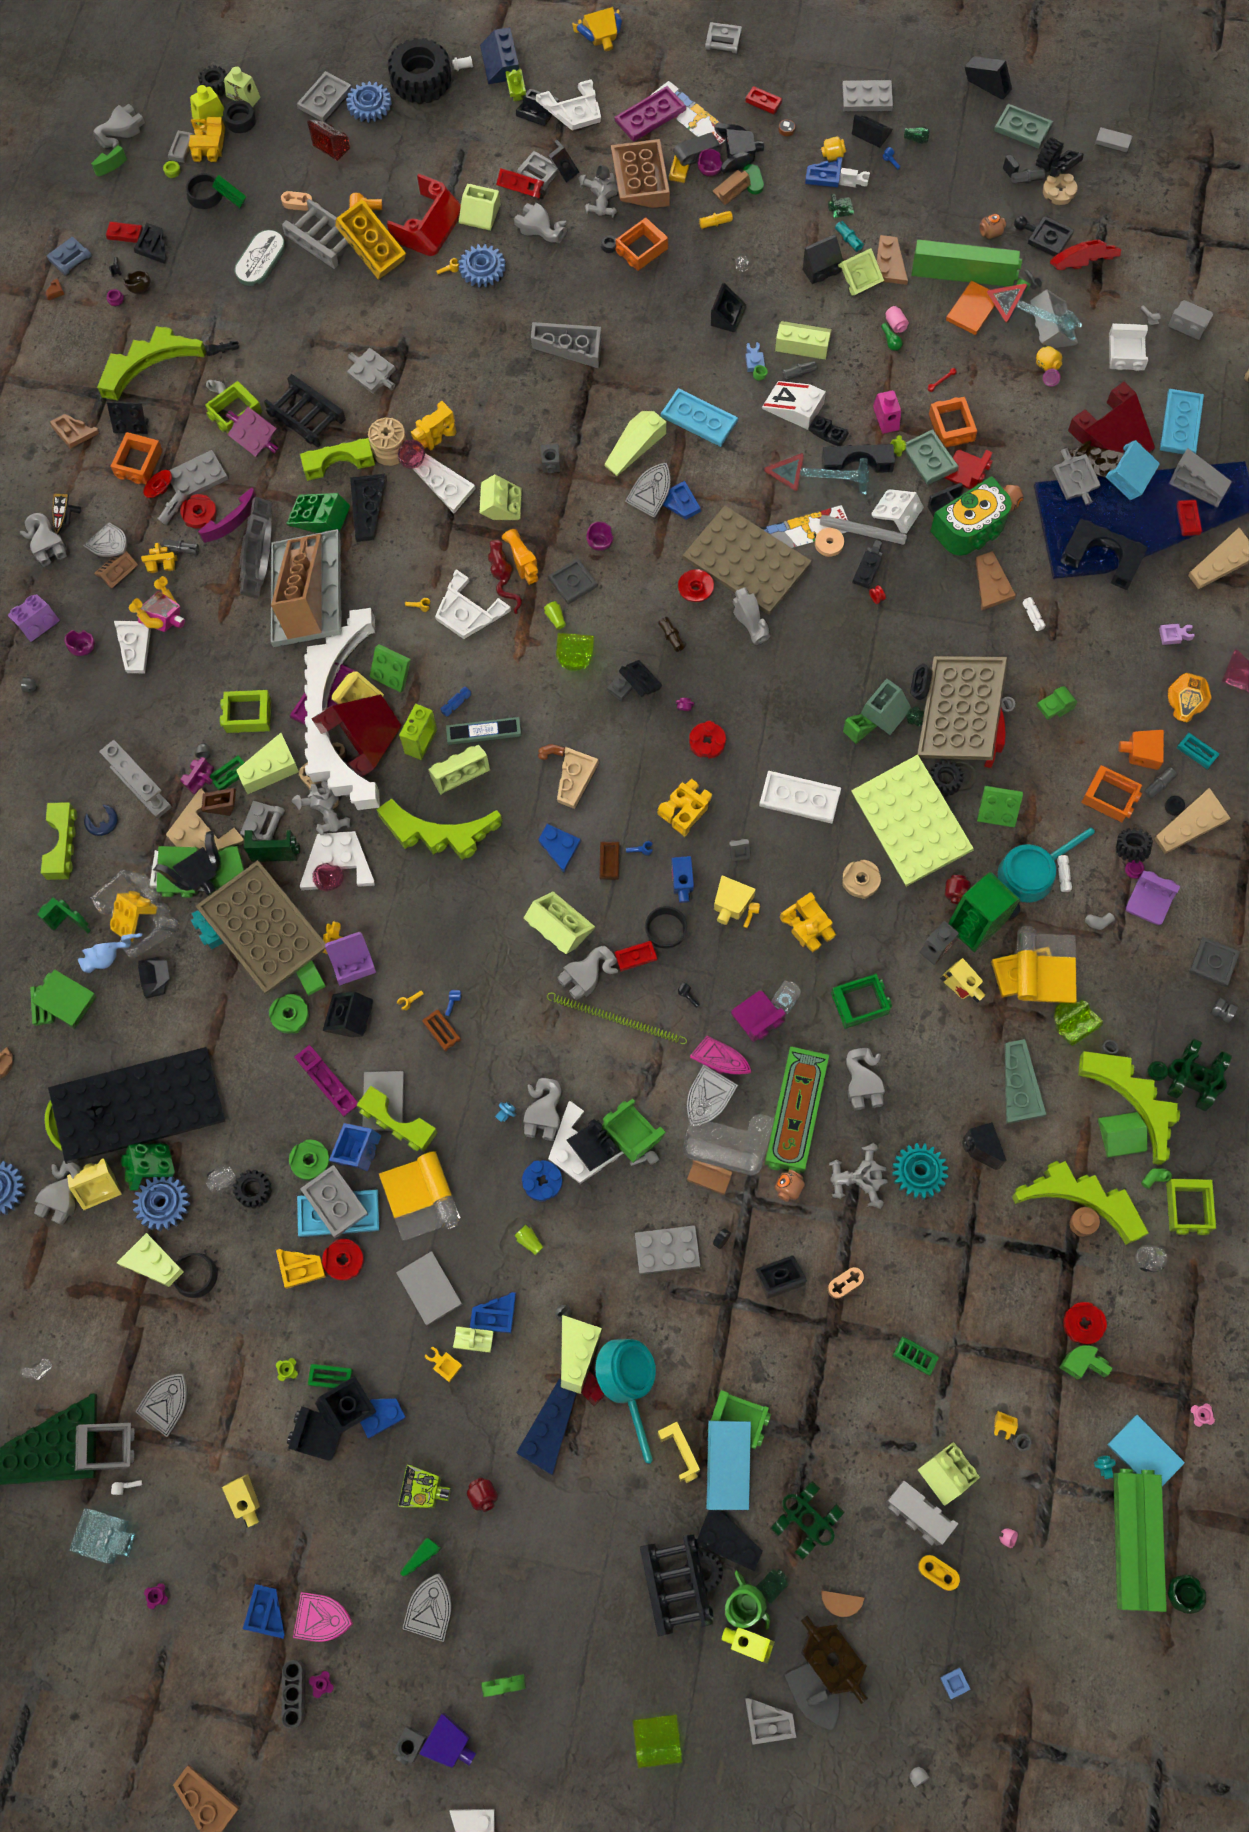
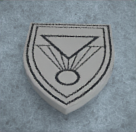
M667 463L658 464L645 471L635 483L625 502L655 518L666 500L670 489L671 479Z
M108 523L83 546L98 556L113 557L125 553L127 538L121 529Z
M703 1065L690 1088L687 1098V1113L691 1126L704 1124L717 1117L724 1110L738 1086L706 1065Z
M184 1374L170 1375L156 1382L147 1392L136 1410L137 1414L166 1437L170 1435L186 1406L187 1384Z
M440 1574L428 1578L415 1590L410 1599L402 1629L444 1642L451 1615V1597L448 1587Z

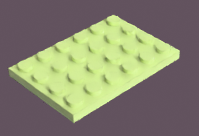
M918 755L851 790L906 887L974 851V848Z

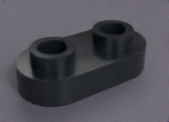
M926 664L919 665L913 673L910 694L917 700L924 699L929 693L932 669Z

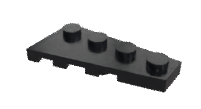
M385 474L350 477L356 542L374 540L386 480Z

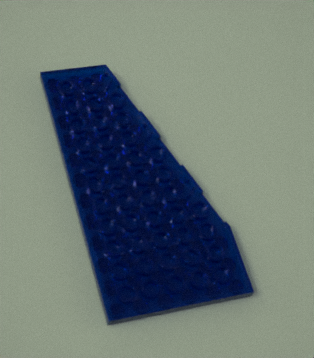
M1245 461L1211 465L1232 481L1218 507L1169 484L1176 468L1156 470L1143 494L1132 500H1129L1107 478L1097 476L1100 487L1089 492V496L1093 501L1089 505H1085L1082 496L1066 500L1058 480L1035 482L1034 490L1053 579L1106 574L1116 570L1119 566L1117 555L1111 549L1103 546L1088 549L1077 569L1060 562L1080 519L1090 521L1118 535H1123L1130 540L1142 543L1148 547L1144 555L1146 557L1196 536H1182L1176 506L1178 501L1196 500L1202 528L1201 533L1248 514L1249 475Z

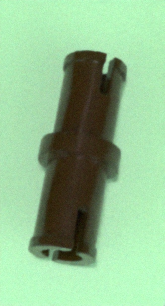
M665 617V620L664 618L660 619L658 624L664 631L666 640L670 641L676 652L682 651L685 648V644L679 636V631L673 627L668 617Z

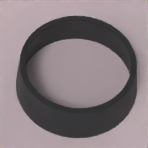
M207 173L197 174L187 182V199L193 207L209 209L221 201L223 195L217 190L210 197L203 199L195 198L189 193L191 188L197 183L204 181L214 183L216 178L213 175Z
M663 906L653 910L648 915L645 922V930L648 938L655 946L669 949L682 942L687 932V920L678 909ZM668 914L678 918L683 925V936L672 944H660L654 941L649 935V927L656 917Z
M189 1253L176 1261V1264L179 1266L184 1259L198 1255L203 1257L210 1266V1278L207 1284L198 1291H184L177 1286L176 1281L173 1282L178 1292L183 1296L199 1298L209 1293L215 1286L218 1276L217 1267L214 1261L207 1255Z

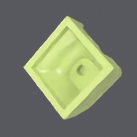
M871 248L838 264V267L842 268L847 283L850 285L851 295H856L884 281Z

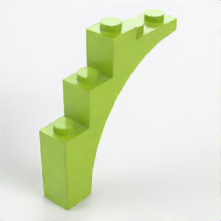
M156 326L150 343L143 340H133L127 356L110 354L97 387L102 398L118 401L123 390L134 377L160 361L182 356L205 357L206 349L203 341L175 336L172 329Z
M390 799L380 808L376 809L380 819L404 849L414 846L421 839L434 855L437 852H442L449 844L461 860L473 856L477 850L475 842L483 840L487 833L497 830L501 823H503L501 814L497 810L469 823L443 825L426 822L412 816L403 810L393 799Z
M1084 1051L1079 1058L1078 1075L1095 1079L1110 1086L1133 1105L1147 1126L1153 1151V1164L1162 1165L1169 1159L1170 1155L1167 1140L1170 1139L1171 1128L1168 1127H1172L1180 1119V1110H1177L1178 1103L1153 1100L1157 1096V1087H1154L1155 1081L1133 1078L1134 1065H1131L1132 1058Z
M1055 1161L1047 1166L1048 1169L1044 1172L1045 1177L1042 1176L1034 1180V1184L1029 1187L1025 1184L1016 1188V1193L1012 1196L1015 1204L1029 1199L1051 1197L1074 1201L1091 1208L1108 1221L1118 1232L1125 1245L1149 1234L1125 1189L1121 1191L1114 1189L1105 1194L1096 1175L1091 1177L1088 1175L1082 1176L1076 1182L1066 1161L1062 1163Z

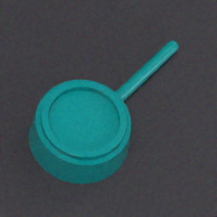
M1093 828L1087 829L1051 854L1045 849L1031 844L1013 848L1003 858L998 867V879L1020 898V902L1029 903L1043 899L1050 893L1056 877L1054 860L1092 836L1095 830Z
M611 1340L601 1348L597 1356V1381L602 1392L610 1400L616 1403L628 1402L644 1461L650 1464L653 1458L636 1399L644 1397L651 1390L656 1375L655 1361L649 1349L638 1340Z

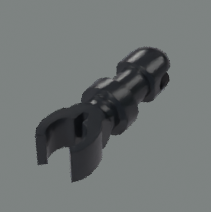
M230 341V343L226 344L221 342L219 343L220 345L210 344L205 346L207 356H213L219 352L225 353L227 350L239 349V342Z

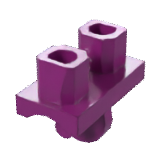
M203 757L200 760H193L190 764L192 769L190 775L185 774L180 779V782L194 795L205 783L211 785L213 782L210 775L215 768Z

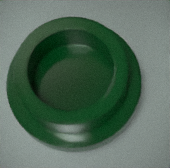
M1152 1062L1148 1067V1075L1155 1081H1162L1168 1075V1068L1163 1062Z

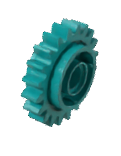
M918 1143L915 1144L914 1149L908 1145L906 1147L907 1152L901 1149L899 1153L902 1157L896 1156L895 1161L898 1163H893L892 1168L897 1169V1171L892 1173V1176L898 1177L894 1184L901 1183L899 1191L907 1189L906 1196L912 1192L914 1199L920 1194L922 1200H924L926 1193L932 1198L934 1196L933 1190L939 1193L941 1191L939 1186L944 1187L946 1184L943 1180L947 1179L948 1175L943 1172L947 1171L948 1167L942 1166L946 1159H939L941 1152L934 1154V1147L927 1150L925 1143L922 1149L919 1148ZM915 1168H923L925 1175H918L915 1172Z

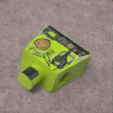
M407 1465L398 1506L403 1508H435L437 1499L449 1501L451 1488L440 1486L441 1477Z

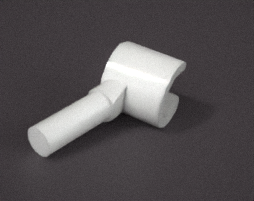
M142 1480L129 1483L115 1482L112 1485L111 1494L123 1495L124 1488L141 1486Z

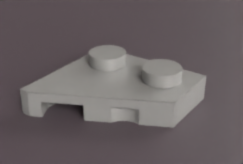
M745 1698L753 1745L796 1738L792 1713L750 1698Z

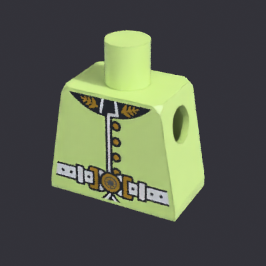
M233 67L224 79L226 97L234 101H246L253 107L260 99L254 80L251 76L241 72L239 67Z

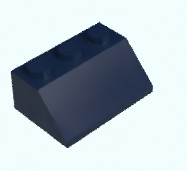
M511 28L494 30L480 44L488 84L506 82L505 72L517 71L519 69Z

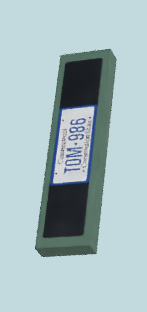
M519 717L447 725L448 745L520 737Z

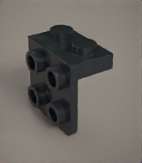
M301 1406L300 1411L297 1410L294 1417V1423H296L294 1431H291L287 1438L288 1449L331 1461L334 1458L341 1434L325 1422L320 1412Z

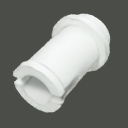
M471 56L460 59L455 57L452 60L453 70L459 71V69L472 68Z

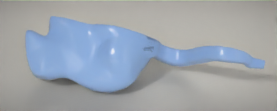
M142 933L123 935L121 937L122 942L102 943L82 950L85 958L78 959L81 969L86 973H91L95 969L108 968L117 957L116 949L130 947V939L139 938L142 936Z

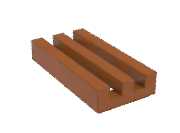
M438 1009L422 1020L423 1024L445 1052L448 1048L453 1047L456 1042L461 1041L460 1037ZM436 1015L442 1021L445 1027L449 1030L454 1039L451 1040L449 1036L446 1034V1032L442 1029V1027L434 1018ZM431 1020L448 1042L447 1044L442 1041L428 1021Z

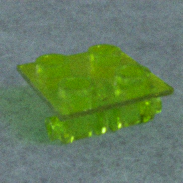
M677 1715L633 1720L638 1768L682 1762Z

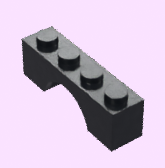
M883 443L880 445L864 444L858 446L823 447V475L841 474L842 469L847 464L857 461L867 463L873 468L875 473L893 472L895 465L893 444Z

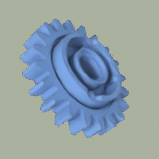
M370 81L368 85L362 82L361 87L356 85V89L351 88V93H348V98H346L347 109L350 111V115H354L355 119L360 117L361 122L364 119H367L368 123L370 119L376 122V117L382 119L381 114L387 115V111H390V105H392L388 89L383 88L382 84L378 86L377 82L371 85Z
M477 244V249L471 246V251L465 250V255H461L459 271L461 277L465 278L466 283L471 281V286L477 283L478 287L481 284L487 287V283L494 285L493 280L499 282V277H503L505 259H503L502 253L499 254V249L493 251V246L487 249L486 244H484L483 248Z
M2 1161L0 1164V1213L8 1215V1208L15 1210L13 1204H21L18 1197L25 1196L20 1190L26 1188V1186L20 1183L25 1179L19 1176L21 1171L15 1169V1166L12 1164L8 1165L5 1161Z
M173 1176L169 1177L168 1180L167 1177H161L160 1180L158 1177H153V1182L146 1179L147 1186H139L142 1192H135V1195L139 1197L138 1200H133V1203L138 1205V1207L133 1209L134 1212L139 1213L136 1218L142 1220L141 1224L144 1226L149 1224L148 1228L151 1230L156 1226V1229L161 1231L163 1225L167 1230H170V1223L178 1226L176 1220H184L181 1214L188 1213L184 1206L190 1205V1202L185 1200L190 1195L183 1193L187 1188L184 1185L180 1186L182 1182L180 1180L175 1181ZM165 1198V1204L162 1207H158L159 1200Z

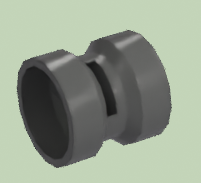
M1219 997L1210 1014L1215 1017L1219 1016L1222 1018V1021L1229 1023L1238 1007L1234 1004L1226 1003V1000Z

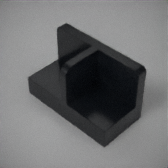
M555 140L554 142L558 148L549 154V157L552 160V164L567 183L579 173V170L564 146L558 140Z
M962 483L930 495L927 507L933 517L936 511L962 495Z

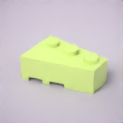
M282 733L277 735L236 770L247 794L299 772Z
M562 1315L561 1387L581 1394L601 1337L602 1328Z

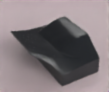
M159 957L140 960L138 962V970L145 998L164 995L165 986L170 980L167 960H161Z

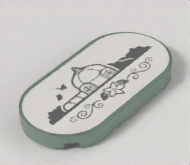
M264 230L253 237L235 264V275L240 283L254 286V284H260L266 280L285 251L284 238L279 232Z

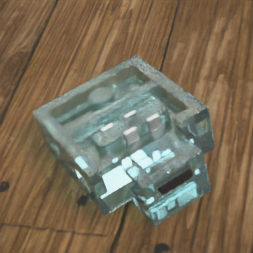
M84 1508L69 1551L104 1563L114 1564L117 1554L129 1557L136 1535L125 1532L129 1521L93 1509Z

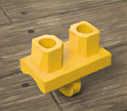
M155 543V548L149 549V553L154 555L141 556V559L148 573L158 572L157 563H163L165 571L175 570V561H178L177 555L174 552L164 553L168 552V548L161 547L160 543Z

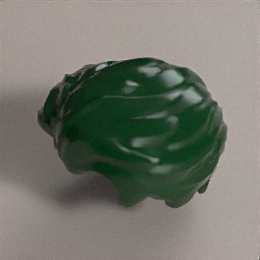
M1187 1574L1172 1578L1168 1586V1598L1172 1606L1176 1610L1187 1614L1201 1611L1206 1605V1591L1201 1588L1199 1579Z

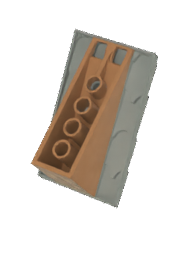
M338 529L271 542V644L273 647L331 637L332 635H341V540Z

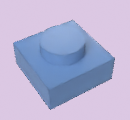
M960 1668L940 1677L950 1699L971 1690Z

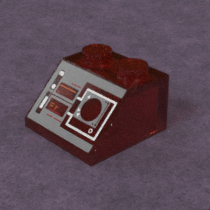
M309 120L307 122L312 144L317 149L337 161L350 149L349 139L345 133L339 132L332 125H328L323 121Z

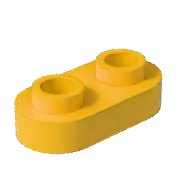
M927 1555L920 1559L918 1569L925 1578L947 1591L958 1587L960 1577L956 1570L932 1555ZM928 1562L933 1566L931 1571H927L925 1568ZM945 1575H949L951 1577V1582L949 1584H947L944 1581Z

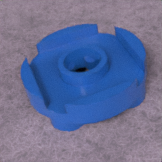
M534 1161L523 1173V1188L527 1195L535 1201L543 1202L554 1198L562 1188L561 1172L555 1164L549 1161ZM545 1176L548 1183H543L542 1186H539L538 1177Z

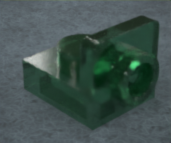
M831 194L828 208L830 212L832 211L834 218L853 215L854 209L850 197L836 199L835 194Z
M772 1569L756 1587L762 1592L766 1601L771 1604L788 1587L789 1584L786 1582L788 1577L780 1569L777 1571Z

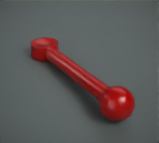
M952 368L948 374L936 383L929 384L928 391L933 392L937 385L949 376L955 375L956 369Z

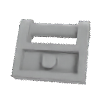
M710 22L705 50L717 49L732 51V53L737 54L742 26ZM712 40L722 41V42H730V43H733V44H725V43L712 42Z
M533 151L518 168L517 173L544 181L541 189L545 191L559 171L552 164L551 160ZM530 169L544 178L540 179L527 170Z
M253 801L240 835L244 837L245 830H252L258 841L274 840V832L285 810L278 806L274 807ZM273 814L266 834L262 835L269 815Z

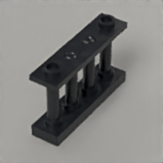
M291 374L287 378L289 389L274 404L267 399L264 401L266 412L269 416L276 417L304 437L307 443L319 448L321 445L318 435L332 421L342 424L346 420L344 411ZM294 394H299L302 398L287 413L280 409ZM306 403L313 404L315 407L300 422L292 418ZM319 412H324L328 415L313 431L305 427Z
M694 1534L683 1536V1544L662 1549L656 1548L655 1543L639 1546L658 1637L673 1633L674 1626L699 1620H701L702 1627L713 1624L714 1613L712 1607L709 1606L698 1555L699 1543ZM686 1552L689 1566L668 1571L660 1570V1558ZM691 1575L693 1589L670 1594L665 1592L663 1584L665 1580ZM696 1597L698 1611L673 1617L670 1615L669 1603Z

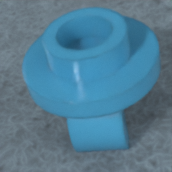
M501 1102L499 1104V1107L502 1109L496 1115L499 1121L505 1122L509 1116H516V1108L508 1102L505 1104Z

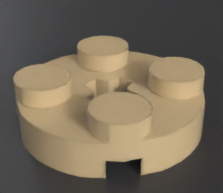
M1060 174L1058 177L1048 175L1043 186L1044 197L1046 199L1049 198L1052 200L1051 203L1056 205L1068 204L1077 192V184L1071 174Z
M867 860L851 862L843 872L842 885L852 896L866 899L873 895L880 886L881 877L879 870L875 864ZM864 875L866 882H858L856 877Z

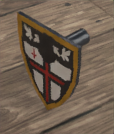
M54 494L53 524L55 533L58 535L63 524L70 525L71 512L79 514L81 512L80 506L68 505V494Z

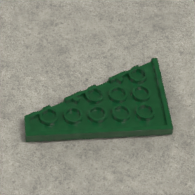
M89 1394L83 1400L70 1405L64 1411L58 1412L46 1419L45 1422L32 1427L26 1433L15 1437L0 1447V1485L95 1478V1470L75 1471L76 1427L78 1425L97 1424V1394ZM87 1432V1463H96V1432Z

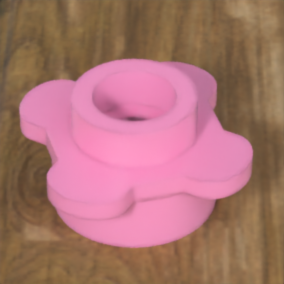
M1209 1404L1191 1407V1413H1193L1195 1419L1194 1424L1197 1427L1202 1426V1424L1212 1425L1215 1422L1212 1407Z

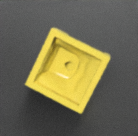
M352 672L344 678L334 691L332 700L337 704L380 694L384 696V694L359 672Z
M104 1158L98 1164H86L83 1170L74 1176V1179L70 1174L67 1175L69 1189L83 1210L122 1195L116 1178Z

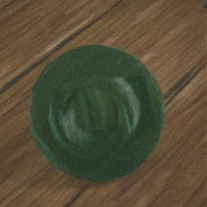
M913 707L907 713V722L911 725L921 726L923 721L920 720V717H924V711H921L919 707Z

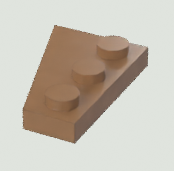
M880 235L877 264L883 276V282L907 285L908 279L897 237Z
M190 1765L185 1768L173 1784L200 1832H223L240 1809Z

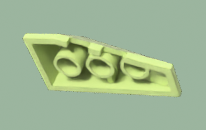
M641 411L628 423L608 457L605 467L616 476L621 474L666 435V421L654 411Z

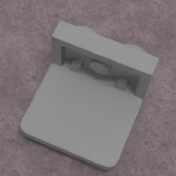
M1183 300L1173 312L1168 327L1200 340L1213 313Z

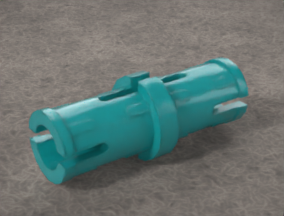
M844 221L838 222L835 229L842 235L843 240L846 243L848 242L856 252L860 251L864 243L855 235V231L851 230Z

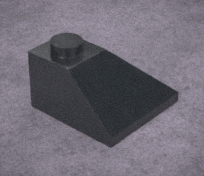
M355 1376L321 1395L315 1402L325 1422L339 1434L376 1413L375 1408Z

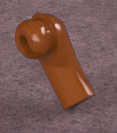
M549 744L540 747L538 757L542 760H546L548 754L563 757L565 748Z

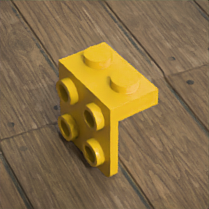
M139 892L117 893L113 916L110 921L111 930L121 937L123 935L135 934L139 914H156L157 906L152 904L149 899L143 898Z

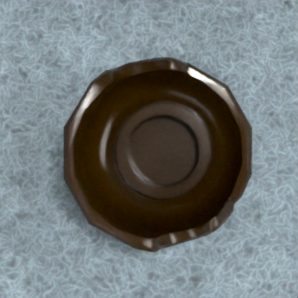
M136 270L128 273L127 280L123 279V282L130 292L142 294L149 288L151 279L147 272Z

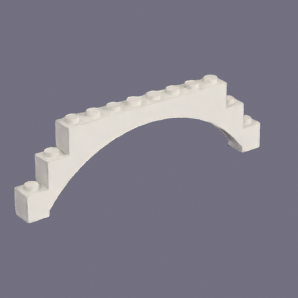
M371 608L351 610L350 618H347L348 626L341 627V635L326 637V644L307 646V654L304 655L307 669H305V678L307 680V685H305V694L307 696L305 709L308 712V716H305V724L308 727V732H305V740L308 743V748L305 749V756L308 760V765H305L306 775L311 778L312 782L327 781L329 790H332L335 796L350 795L351 803L355 804L357 810L380 808L379 789L375 782L370 783L363 779L341 760L331 744L329 733L321 734L311 718L327 708L329 693L340 665L343 664L361 641L368 635L375 633V617Z

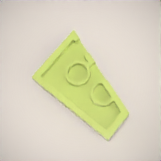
M147 1233L117 1262V1264L124 1268L149 1277L168 1287L184 1272Z

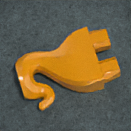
M516 529L508 530L502 535V539L511 546L520 578H525L529 585L537 582V559L523 544Z

